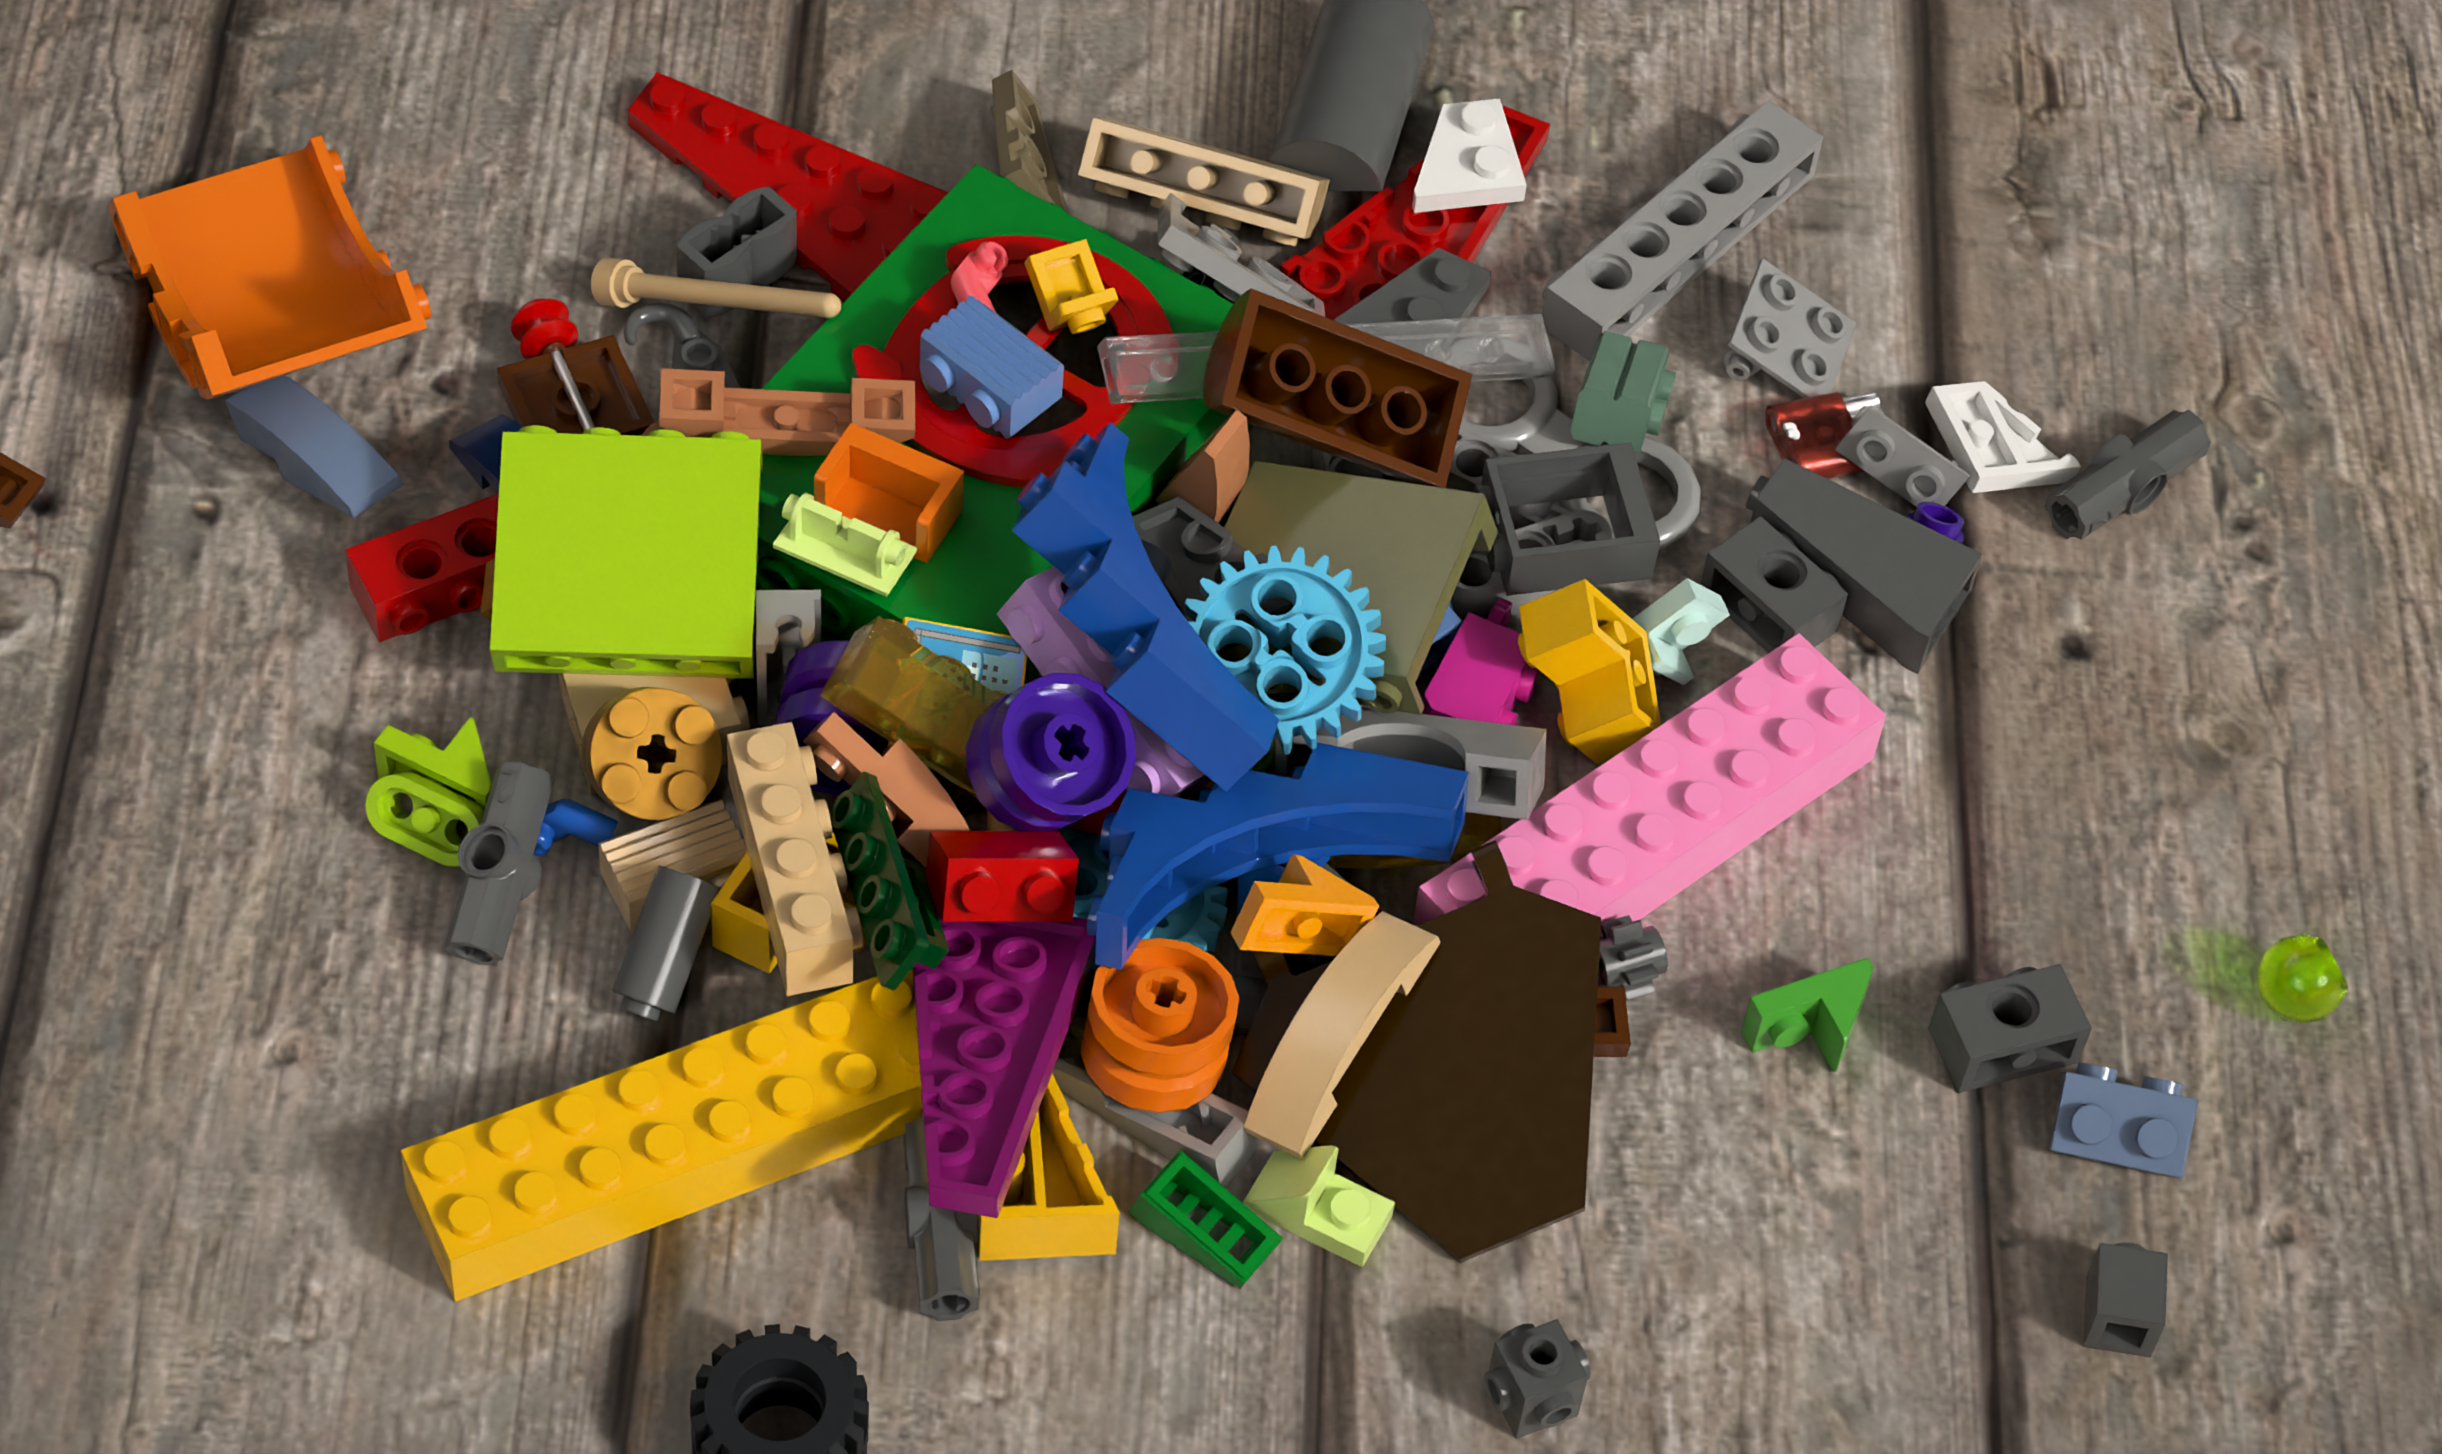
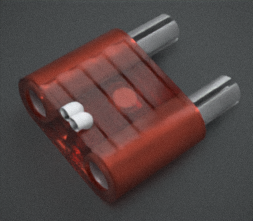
M1831 392L1767 406L1765 410L1766 426L1781 460L1785 458L1827 479L1861 473L1865 471L1837 452L1835 448L1852 428L1850 425L1853 420L1852 417H1855L1864 405L1867 407L1871 405L1875 409L1877 407L1880 408V400L1875 392L1844 398L1838 392Z

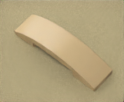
M1383 911L1356 933L1316 982L1282 1037L1250 1106L1243 1126L1246 1133L1300 1159L1304 1158L1337 1106L1332 1094L1333 1090L1395 993L1408 995L1441 942L1438 936Z

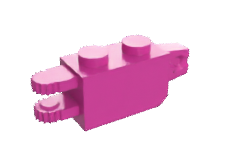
M1499 597L1487 619L1469 612L1467 613L1424 693L1423 714L1516 725L1518 714L1514 713L1513 710L1518 700L1525 703L1530 701L1537 687L1541 671L1537 668H1531L1524 660L1518 645V635L1520 632L1507 628L1512 617V602Z

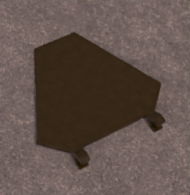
M1495 840L1471 850L1474 858L1472 864L1488 896L1416 926L1438 936L1441 943L1408 995L1405 996L1396 992L1333 1090L1332 1094L1337 1106L1314 1141L1318 1146L1332 1145L1339 1149L1338 1163L1373 1192L1394 1201V1209L1459 1263L1584 1212L1586 1204L1601 917L1514 886L1503 855ZM1252 952L1268 989L1233 1066L1232 1074L1255 1094L1291 1021L1332 961L1294 976L1289 971L1283 953Z

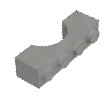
M1361 707V719L1358 722L1342 714L1339 716L1341 724V736L1336 739L1330 735L1323 727L1317 730L1318 743L1469 772L1465 811L1468 813L1528 820L1544 789L1546 729L1426 714L1419 715L1401 711L1382 713L1372 708ZM1302 735L1293 737L1290 754H1284L1279 738H1275V775L1292 778L1297 765L1306 766L1313 749L1311 750L1306 744Z

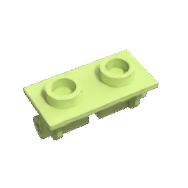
M804 493L801 497L791 494L787 498L782 509V517L789 521L773 543L774 549L885 597L888 596L917 552V547L900 540L899 532L894 530L886 532L854 517L849 519L842 516V512L814 501V496L808 493Z

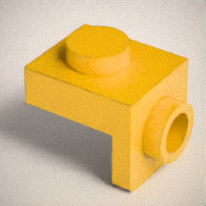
M1086 239L1031 255L1024 262L1049 332L1069 326L1071 333L1076 334L1098 327L1106 322L1105 315L1119 300L1115 288L1104 289Z

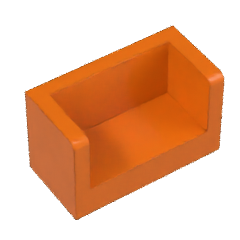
M854 423L848 425L814 476V501L842 512V516L849 519L854 517L886 532L889 530L899 532L901 541L917 547V552L913 558L925 563L929 562L963 511L964 470Z

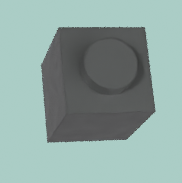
M2134 1243L2099 1244L2086 1276L2083 1347L2151 1358L2165 1326L2168 1253L2146 1250L2144 1247Z

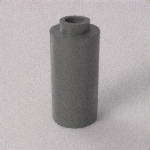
M658 865L612 989L613 992L624 996L620 1009L658 1022L662 1010L675 1014L712 914L711 902L720 891V887Z

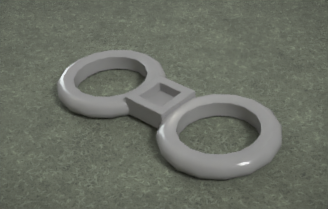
M1480 336L1453 341L1439 359L1440 362L1458 369L1477 364L1500 366L1516 374L1528 386L1533 398V405L1526 415L1512 423L1486 426L1473 424L1462 418L1461 429L1509 451L1514 450L1513 453L1517 455L1598 446L1573 439L1572 433H1570L1573 420L1557 409L1558 389L1552 374L1531 351L1508 340ZM1645 437L1642 450H1639L1635 455L1637 463L1657 471L1670 483L1676 498L1675 505L1669 514L1655 522L1661 540L1659 549H1664L1684 537L1698 517L1701 488L1692 467L1673 448L1652 438ZM1603 442L1600 446L1608 445V443ZM1586 498L1558 501L1560 507L1569 511L1588 510L1596 512L1587 503Z

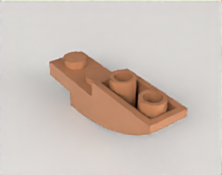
M833 712L822 720L803 740L813 750L816 767L830 779L836 782L844 779L852 786L862 772H867L877 777L891 823L898 830L895 835L902 857L922 864L925 876L930 831H970L966 821L943 786L928 767L900 738L879 754Z

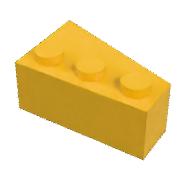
M1051 1074L998 1218L977 1215L979 1261L1116 1254L1120 1212L1112 1196H1107L1094 1169V1158L1087 1144H1082L1069 1117V1107L1053 1074Z

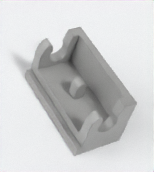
M756 590L758 726L775 725L779 708L778 701L782 696L789 661L801 649L821 642V590Z

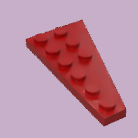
M656 72L628 109V126L674 164H685L703 179V187L717 199L724 196L732 203L749 191L769 186L797 210V259L795 263L802 269L812 268L831 284V292L843 302L949 193Z

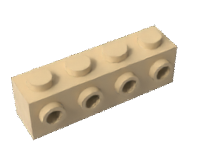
M1094 117L1092 119L1078 172L1079 176L1096 180L1094 186L1096 191L1121 198H1128L1130 190L1152 196L1150 205L1159 209L1168 195L1172 193L1186 203L1187 206L1207 211V222L1235 230H1240L1242 222L1263 227L1262 237L1292 246L1297 245L1298 237L1303 239L1315 237L1330 179L1109 117Z
M792 722L727 734L728 780L786 995L791 996L853 983V949L863 947L862 929L856 908L844 909L840 893L847 892L848 890L842 856L840 853L829 854L825 839L832 838V826L825 799L814 800L810 785L817 784L816 766L811 747L809 745L799 747Z

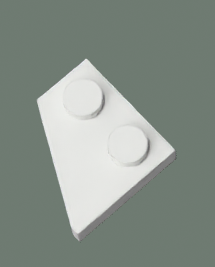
M1500 98L1443 104L1414 190L1413 212L1524 201L1527 184Z
M1985 381L1933 386L1925 401L1954 460L1958 463L1957 466L1970 474L1966 483L1971 493L2066 483L2075 477L2081 468L2078 460L2070 453L2059 459L2036 439L2041 428L2024 414L2012 409L2008 405L2007 400Z

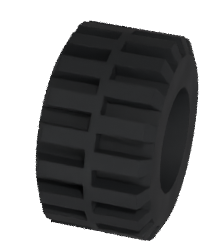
M780 1324L765 1325V1335L754 1337L750 1329L735 1335L736 1346L731 1349L724 1343L718 1346L712 1352V1366L702 1364L696 1375V1389L691 1390L690 1398L692 1454H867L869 1402L867 1401V1385L864 1375H857V1362L848 1351L837 1356V1341L825 1334L818 1341L810 1339V1328L795 1325L793 1334L780 1333ZM776 1405L799 1408L810 1414L818 1422L807 1433L784 1441L763 1439L752 1434L742 1425L756 1411Z

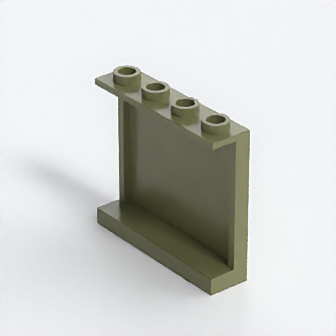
M1254 461L1246 483L1242 487L1225 525V528L1232 532L1233 541L1244 549L1250 550L1255 556L1261 552L1268 556L1270 547L1277 546L1282 562H1291L1297 548L1302 547L1304 548L1305 565L1313 567L1324 554L1329 556V576L1332 578L1339 572L1347 568L1352 571V583L1348 592L1359 588H1368L1369 603L1362 611L1370 609L1380 610L1381 626L1372 632L1386 636V651L1374 655L1384 660V676L1376 678L1367 677L1376 685V698L1374 701L1357 697L1355 699L1359 705L1369 706L1382 713L1401 711L1419 715L1422 714L1424 705L1415 683L1472 550L1490 552L1498 534L1485 494L1260 461ZM1323 637L1314 641L1310 649L1318 655L1330 656L1340 651L1343 645L1334 638ZM1268 642L1270 655L1273 656L1275 652L1283 650L1292 657V645L1287 644L1284 648L1278 649ZM1239 644L1218 655L1226 661L1237 662L1246 658L1251 651L1245 645ZM1304 670L1307 678L1315 685L1322 686L1325 683L1324 679L1316 678ZM1287 683L1276 684L1267 692V694L1286 692L1298 695L1300 693L1295 686Z

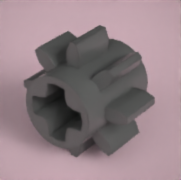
M1630 915L1601 923L1603 937L1600 939L1598 987H1625L1626 1001L1654 993L1655 988L1652 979L1658 978L1659 974L1665 973L1668 967L1665 945L1657 929L1654 926L1642 928L1641 921L1636 920L1632 922Z

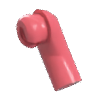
M983 242L978 246L977 251L970 252L955 270L951 278V287L958 304L965 302L969 295H973L995 312L988 294L1001 279L1002 270L1008 264V256L1002 246L995 242Z

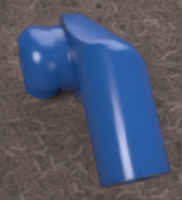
M563 798L549 803L534 855H546L554 842L571 835L598 847L599 842L612 838L618 821L571 799Z

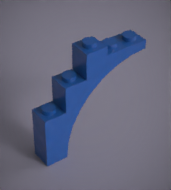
M1109 422L1094 439L1087 433L1083 434L1068 450L1062 459V464L1049 478L1039 472L1025 486L1016 499V503L1022 509L1011 531L1065 575L1062 582L1068 586V589L1058 611L1112 655L1110 663L1115 666V670L1106 693L1227 792L1269 751L1279 719L1242 686L1210 651L1178 609L1154 570L1136 531L1125 492L1124 459L1129 437Z
M1317 742V748L1313 749L1306 766L1297 765L1292 778L1249 770L1227 792L1216 783H1214L1212 789L1203 788L1198 801L1128 788L1117 813L1111 811L1107 813L1101 831V850L1109 851L1107 891L1104 896L1096 895L1093 898L1087 920V934L1096 936L1095 964L1121 970L1140 940L1170 911L1210 887L1250 871L1286 863L1293 854L1303 856L1306 859L1338 855H1400L1449 862L1465 824L1469 772Z

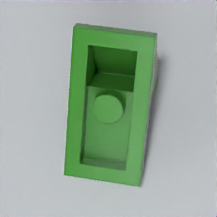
M1865 958L1750 996L1741 1033L1752 1053L1774 1045L1778 1048L1792 1046L1811 1033L1833 1072H1837L1872 976L1874 967L1870 960Z

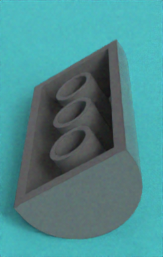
M1323 0L1269 159L1270 163L1330 179L1327 191L1383 190L1434 30L1431 14L1422 0Z

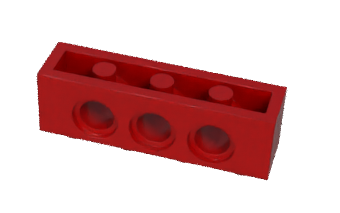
M498 494L345 549L350 589L379 643L399 635L415 633L425 625L458 613H468L481 607L486 563L495 558Z

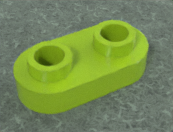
M398 772L378 779L369 789L365 804L368 820L380 835L435 862L450 867L460 866L458 850L462 839L458 836L456 830L458 821L461 820L466 824L469 833L473 828L480 825L484 809L476 802L412 772ZM403 794L408 795L412 800L413 810L411 814L406 813L402 808L401 798Z

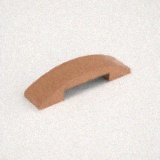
M661 368L659 426L681 432L685 437L711 438L713 434L718 432H740L747 435L750 439H761L762 454L781 456L828 455L850 423H854L898 443L915 437V381L852 378L850 394L725 388V371Z

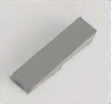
M1074 1014L1052 1072L1060 1090L1169 1160L1181 1150L1226 1188L1260 1147L1258 1138L1246 1133L1243 1127L1249 1111L1212 1093L1209 1097L1187 1109L1161 1113L1129 1108L1105 1095L1087 1075L1080 1053L1086 1019Z

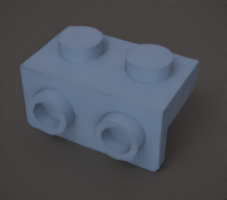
M2078 1062L2076 1074L2070 1072L2060 1073L2057 1086L2061 1088L2048 1151L2174 1178H2183L2198 1105L2197 1099L2181 1096L2183 1084L2147 1076L2143 1078L2142 1088L2117 1083L2118 1070Z

